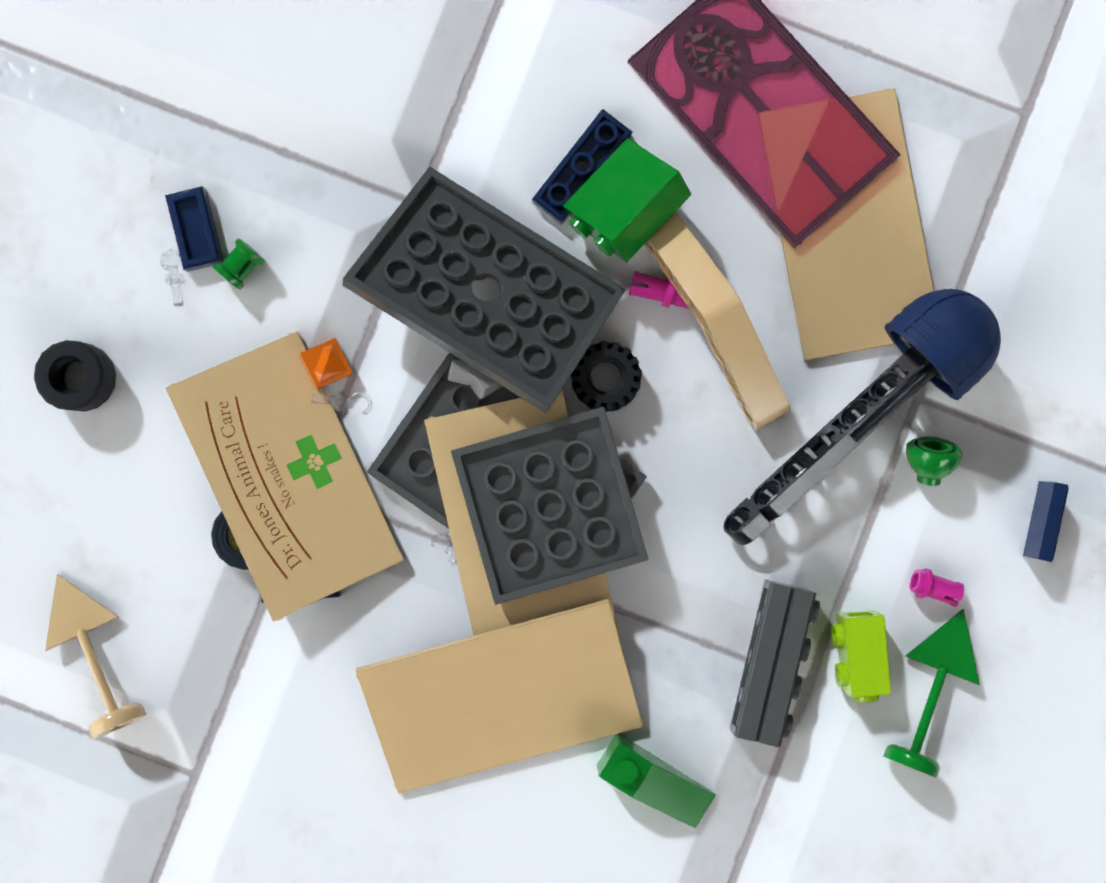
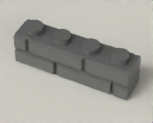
M764 580L730 725L731 732L737 738L781 747L782 738L790 736L793 715L788 714L791 700L798 699L802 687V677L797 676L800 661H807L811 648V639L806 638L809 623L814 624L817 621L820 610V602L815 600V592L781 582Z

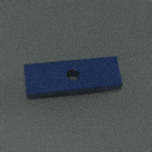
M602 109L532 198V202L563 225L570 216L563 205L627 138H631L633 132ZM580 161H584L589 165V168L585 171H580L575 165Z

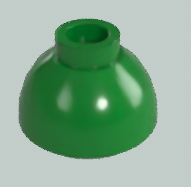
M917 437L906 444L907 460L910 467L917 473V481L928 486L940 485L941 478L950 475L957 468L963 455L962 450L955 443L937 437Z

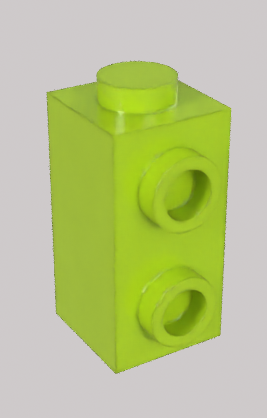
M874 610L836 613V624L831 626V636L834 647L839 648L840 663H835V679L838 687H842V690L850 697H855L857 702H875L879 700V695L891 694L884 615Z

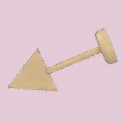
M57 574L45 651L76 637L78 638L108 710L107 714L94 720L89 726L92 739H96L120 730L144 718L147 714L144 707L139 703L129 704L121 708L117 707L87 632L119 616Z

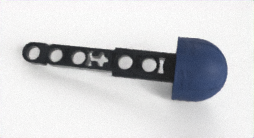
M942 289L924 294L903 308L900 314H897L891 322L884 326L888 336L903 355L756 488L750 499H744L732 510L724 521V531L739 545H746L754 541L772 525L770 521L783 515L929 381L949 397L955 400L961 399L966 392L990 371L999 354L1001 344L1000 328L989 306L969 292L958 289ZM892 388H894V390H893L892 392H890L889 394L885 395L888 391H890ZM865 415L861 420L856 422L861 416ZM803 469H805L802 474H800L798 477H796V476L799 474L800 471H802ZM777 494V496L771 502L768 503V501ZM746 521H748V522L744 525V527H742V528L739 530V528L742 526V524H744Z

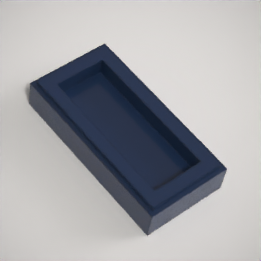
M200 186L165 195L183 270L189 272L213 266L216 262L222 263L224 259L206 188Z
M1039 481L1023 556L1052 562L1054 559L1069 490L1067 484Z

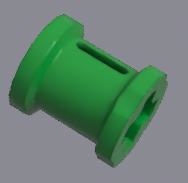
M238 238L235 241L236 247L222 263L216 262L213 268L229 283L241 290L244 286L243 280L258 264L263 265L266 261L247 243Z

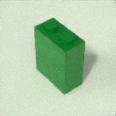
M627 138L563 206L572 217L569 225L577 234L584 239L590 235L594 238L593 243L606 256L611 257L615 254L627 263L692 194L678 170Z

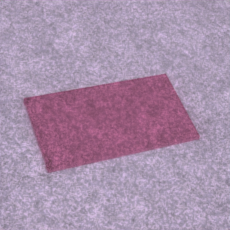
M696 0L628 59L627 63L793 248L802 245L803 240L891 163H895L901 155L761 0Z

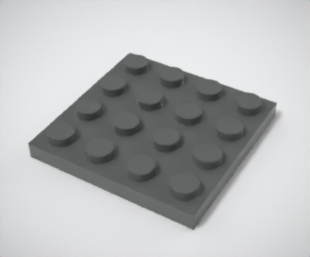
M604 407L451 450L495 605L649 560Z

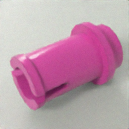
M927 568L915 570L910 579V591L914 592L916 597L921 599L927 596L956 607L959 604L957 600L961 601L964 595L963 583L933 575L932 570Z

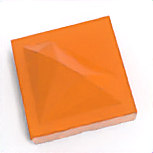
M336 338L301 352L299 355L316 391L351 376L353 373Z

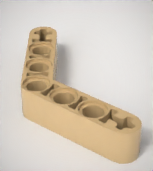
M675 212L644 246L700 323L741 410L751 426L757 431L790 412L789 402L742 301L678 213Z

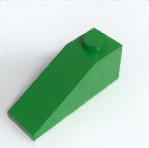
M620 733L614 736L597 764L598 776L630 797L694 828L697 827L716 796L711 790Z

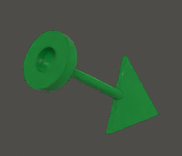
M964 609L960 610L905 655V657L938 670L911 749L890 744L886 747L883 755L885 758L937 778L940 770L938 762L920 754L946 675L949 673L980 685Z

